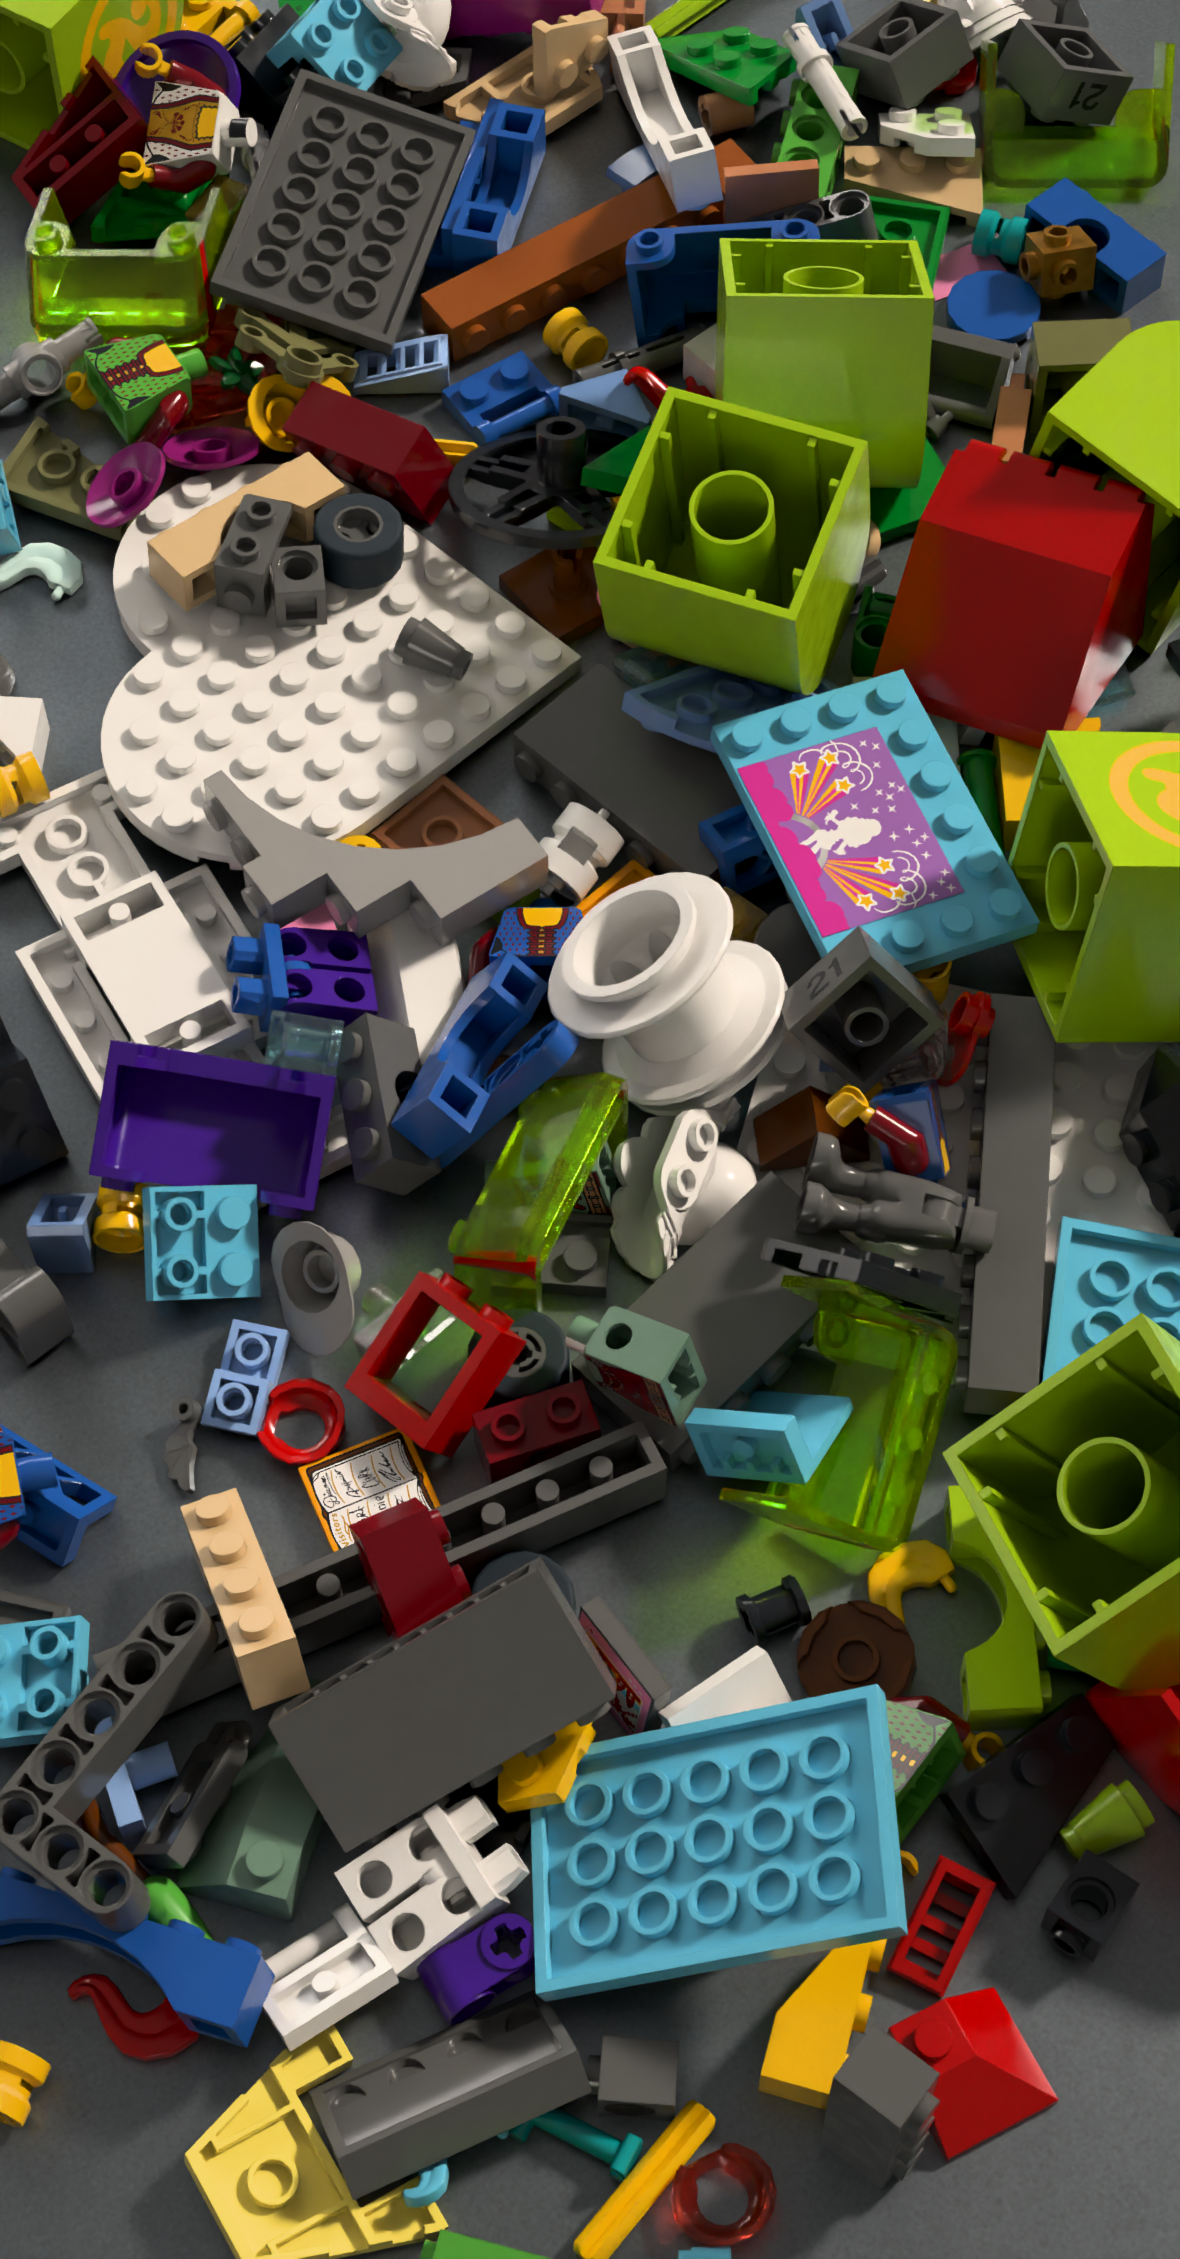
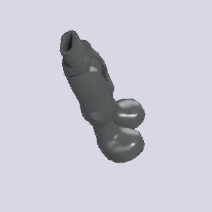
M817 1132L802 1181L801 1190L803 1191L796 1210L794 1232L813 1235L825 1229L854 1232L860 1239L875 1244L892 1243L922 1249L948 1250L951 1253L962 1255L965 1248L989 1253L994 1238L997 1211L975 1206V1198L967 1196L963 1202V1196L958 1192L929 1180L897 1173L892 1170L872 1169L866 1171L848 1165L842 1161L839 1139L830 1134ZM831 1193L860 1198L867 1204L856 1205L833 1197Z

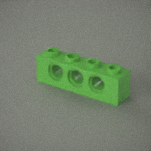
M833 65L832 68L857 105L860 69ZM794 78L789 97V106L793 108L792 111L784 110L780 127V138H784L783 143L775 142L771 163L817 159L819 165V198L833 193L844 153V145H846L847 141L843 140L840 136L839 130L810 83L804 82L803 79Z

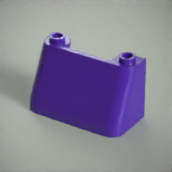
M110 1040L89 1175L102 1177L100 1187L134 1192L136 1182H152L170 1186L257 1184V1200L269 1204L268 1214L301 1219L303 1210L314 1211L337 1076L141 1043Z

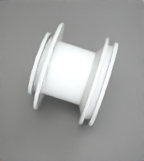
M673 872L646 878L619 889L595 905L581 919L564 942L554 961L548 980V1002L555 1019L575 1035L588 1039H604L602 1067L605 1077L626 1079L628 1081V1101L642 1111L657 1116H677L683 1110L706 1109L734 1095L751 1082L768 1064L780 1047L787 1032V1026L781 1010L788 986L779 963L769 951L757 944L741 940H730L733 930V908L729 896L714 880L691 872Z

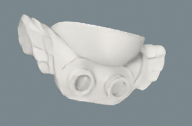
M361 0L388 31V24L398 28V32L394 37L402 45L403 50L384 70L381 76L390 79L398 86L408 88V90H422L423 92L431 91L439 85L442 87L452 80L456 73L457 61L449 56L446 49L441 46L449 29L452 9L451 0Z
M730 1096L706 1109L683 1110L677 1116H655L648 1118L642 1126L641 1137L628 1138L620 1143L616 1149L613 1158V1168L622 1187L618 1188L612 1197L611 1210L614 1220L610 1228L611 1237L617 1252L625 1259V1263L631 1269L653 1282L674 1264L677 1258L678 1245L693 1246L757 1184L754 1166L735 1148L718 1141L720 1133L725 1130L728 1122L734 1118L733 1115L741 1108L739 1103H737V1098L734 1096Z

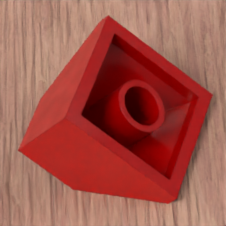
M994 1987L944 1998L888 2028L887 2034L940 2073L933 2094L940 2100V2104L933 2113L935 2119L929 2131L946 2162L1058 2102L1056 2094Z

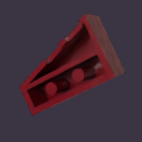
M93 55L85 65L88 73L74 94L67 92L60 105L64 109L50 130L46 131L43 129L11 176V179L32 208L58 233L119 182L120 172L130 173L133 168H124L119 165L121 154L132 151L141 155L142 158L144 156L149 127L148 121L115 78Z
M312 381L282 427L283 432L294 444L292 451L297 457L310 452L324 467L343 479L390 502L392 505L429 525L433 524L449 499L448 483L454 466L423 425Z

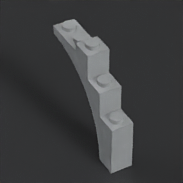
M222 770L203 780L207 802L202 804V809L211 826L217 832L224 829L232 840L230 844L233 853L243 867L246 888L241 891L246 906L254 917L258 919L264 916L268 923L279 924L280 929L326 903L335 921L339 925L347 923L355 935L361 938L409 909L417 926L423 932L430 930L440 944L444 945L548 883V854L518 817L481 835L440 846L408 849L360 847L318 837L279 820L249 799Z

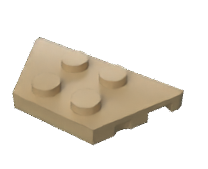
M532 45L443 102L444 116L457 122L463 120L481 123L489 99L495 98L503 100V103L545 110V133L547 136L603 100V85L598 72L591 66L577 77L568 88L562 89L546 101L534 93Z

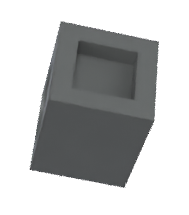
M321 545L278 547L271 563L277 628L326 625V585Z
M603 2035L601 2055H589L587 2078L592 2090L589 2094L598 2095V2115L673 2121L675 2118L680 2041Z

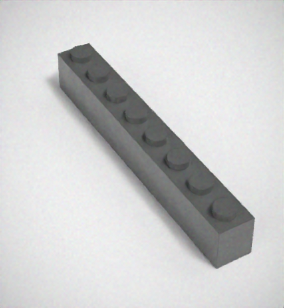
M992 993L991 1008H994L996 1011L995 1020L988 1035L984 1039L978 1038L976 1046L986 1048L985 1061L976 1060L974 1067L973 1093H981L983 1096L982 1108H972L970 1140L980 1141L979 1156H969L967 1189H977L975 1206L997 1211V1221L992 1246L988 1254L973 1250V1254H963L960 1288H971L970 1305H960L957 1338L967 1339L966 1356L957 1355L954 1373V1390L964 1391L963 1412L988 1415L998 1414L1039 1385L1056 1041L1036 997Z

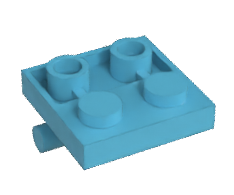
M257 1184L142 1188L146 1301L261 1297Z
M81 1615L0 1625V1748L39 1744L89 1684L87 1668L90 1623Z

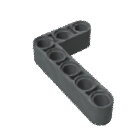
M186 1591L168 1593L152 1606L0 1790V1843L16 1859L102 1926L113 1932L132 1930L145 1920L151 1903L149 1890L124 1861L75 1825V1822L206 1663L218 1645L219 1633L215 1622L195 1595ZM195 1620L190 1631L181 1636H174L177 1627L183 1622ZM149 1668H156L152 1678L147 1682L134 1685L137 1676L141 1672ZM116 1716L113 1725L106 1732L94 1734L97 1725L103 1719ZM75 1765L71 1777L65 1782L54 1784L58 1772L67 1766ZM34 1815L29 1828L22 1833L13 1835L18 1821L25 1816ZM79 1849V1856L70 1867L58 1870L61 1858L67 1852ZM120 1884H126L125 1892L121 1899L112 1905L103 1906L104 1898L110 1889Z

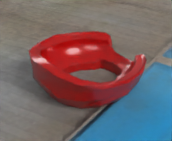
M296 1378L286 1381L271 1390L261 1431L257 1432V1437L261 1445L274 1458L290 1466H304L329 1456L339 1446L346 1431L345 1408L341 1396L330 1385L313 1378ZM298 1411L316 1413L325 1424V1432L322 1439L316 1445L307 1449H296L289 1446L282 1439L275 1437V1426L280 1416Z

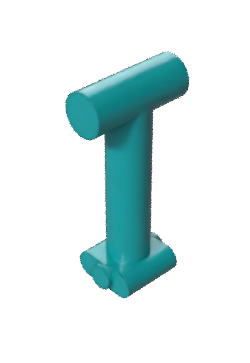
M559 2108L508 2130L510 2138L520 2143H525L533 2126H536L610 2164L609 2175L619 2182H623L631 2172L643 2149V2140L632 2133H627L622 2141Z

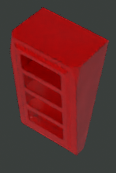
M940 1855L907 1923L908 1935L901 1936L886 1970L943 1998L997 1883ZM942 1880L975 1896L972 1907L939 1892L938 1888ZM933 1902L966 1919L961 1930L928 1914L927 1911L931 1903ZM921 1924L955 1941L950 1953L916 1936ZM910 1947L943 1963L944 1966L940 1975L906 1959L905 1957Z

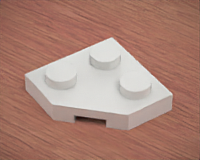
M892 107L889 109V113H878V137L880 144L896 147L900 146V140L907 141V145L914 147V153L925 156L975 157L976 138L970 115L962 114V110L959 108L940 107L935 109V114L916 113V109L912 107L907 110L900 107Z

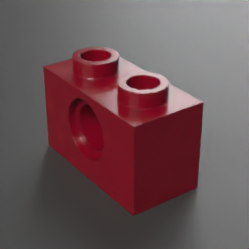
M582 1379L472 1413L474 1443L489 1485L601 1437V1427Z

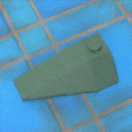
M308 1677L310 1688L323 1682V1680ZM303 1693L292 1696L289 1701ZM268 1728L247 1756L246 1761L232 1783L233 1791L229 1800L221 1809L216 1811L205 1830L201 1849L184 1868H180L175 1884L187 1895L293 1922L325 1819L270 1728Z

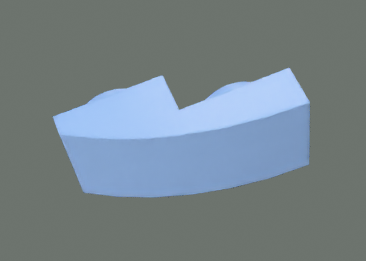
M233 1319L220 1369H214L200 1422L202 1426L257 1437V1432L262 1428L263 1419L269 1404V1393L277 1386L291 1337L288 1330Z

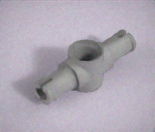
M88 316L54 340L48 337L41 343L26 342L19 345L13 351L10 363L2 367L4 373L0 375V410L20 398L24 401L32 395L47 396L54 393L60 387L63 375L72 370L70 365L83 357L85 350L105 344L102 335L98 334L99 330ZM46 360V368L40 376L35 378L27 377L29 366L34 361Z

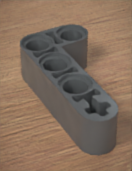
M0 1238V1337L13 1353L28 1366L74 1333V1328L66 1303L53 1281L37 1265L28 1270Z

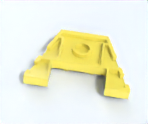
M334 2024L291 2052L285 2048L271 2062L269 2069L245 2095L241 2094L185 2153L184 2163L236 2259H337L424 2242L425 2239H438L440 2229L448 2230L449 2226L435 2202L418 2208L406 2206L402 2195L404 2189H412L418 2186L420 2176L413 2178L364 2207H360L356 2199H352L342 2174L298 2097L352 2067L353 2057Z

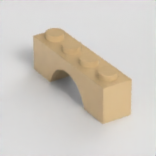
M306 452L290 462L283 463L271 473L251 484L242 486L237 492L210 507L201 509L196 515L171 529L160 532L156 537L147 541L150 577L187 612L216 595L214 563L245 494L291 503L292 515L283 536L308 543L313 540V526L316 514L327 502L345 495V485L310 452Z
M237 1488L208 1495L201 1500L181 1506V1513L196 1562L208 1594H211L252 1710L311 1689L296 1635Z

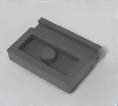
M502 1208L496 1260L513 1262L536 1261V1284L524 1275L495 1271V1290L606 1298L611 1252L610 1228L613 1224V1216Z

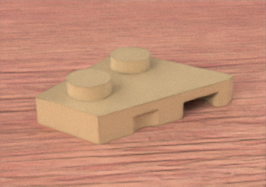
M596 10L581 12L575 17L571 14L559 16L558 23L554 25H549L543 20L532 24L535 94L548 101L562 89L568 88L577 77L591 66L600 63L608 54L609 48L607 41L608 18Z

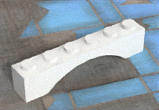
M651 25L607 36L616 87L677 212L702 210L710 203L723 200L715 148L704 127L694 129L687 119L674 88L661 45Z

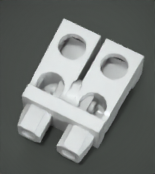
M477 1795L464 1799L449 1809L441 1808L436 1803L422 1813V1817L410 1822L334 1873L362 1920L371 1923L367 1928L397 1976L412 1981L418 1978L417 1966L427 1956L442 1946L461 1939L486 1923L494 1914L498 1915L509 1907L511 1902L506 1895L514 1890L529 1874V1870L519 1854L508 1843L502 1845L483 1859L473 1843L495 1828L498 1823L485 1801Z

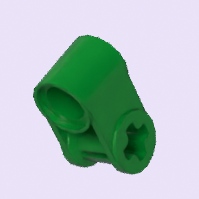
M867 584L860 601L851 653L850 667L853 674L857 677H872L896 599L895 595L876 592L874 586Z

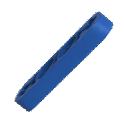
M554 1020L483 1080L481 1088L491 1096L472 1132L439 1155L441 1169L452 1163L565 1065L576 1050L579 1038L561 1022Z

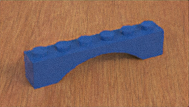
M11 1867L2 1868L0 1873V1945L24 1940H68L97 1946L128 1960L151 1977L164 1991L174 2011L189 2030L247 2048L263 2009V2004L275 1979L274 1973L261 1956L262 1950L259 1947L235 1937H227L225 1944L204 1938V1931L185 1921L171 1919L168 1926L147 1920L148 1915L141 1924L132 1930L113 1932L102 1926L59 1891L37 1886V1880L23 1871Z

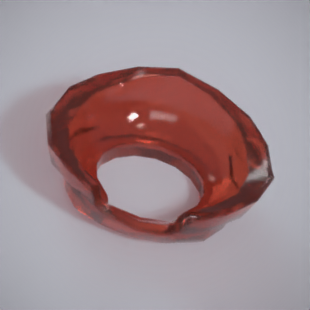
M725 2143L721 2149L703 2156L687 2166H679L673 2179L671 2205L676 2223L692 2239L708 2247L730 2246L733 2248L748 2243L765 2226L775 2209L777 2189L771 2168L756 2151L737 2143ZM718 2168L724 2169L728 2175L739 2180L745 2187L748 2196V2207L744 2215L737 2222L729 2225H716L707 2220L700 2212L697 2203V2180L706 2172Z

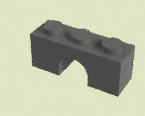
M365 1013L330 1038L355 1182L405 1196L442 1172L439 1156L432 1160L391 1126L395 1115L402 1105L397 1093L413 1083L422 1068L414 1028Z

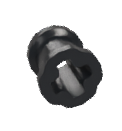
M791 1575L781 1578V1585L751 1598L747 1594L736 1597V1606L740 1619L755 1646L766 1643V1637L796 1623L804 1627L812 1621L811 1611L805 1594L796 1578Z

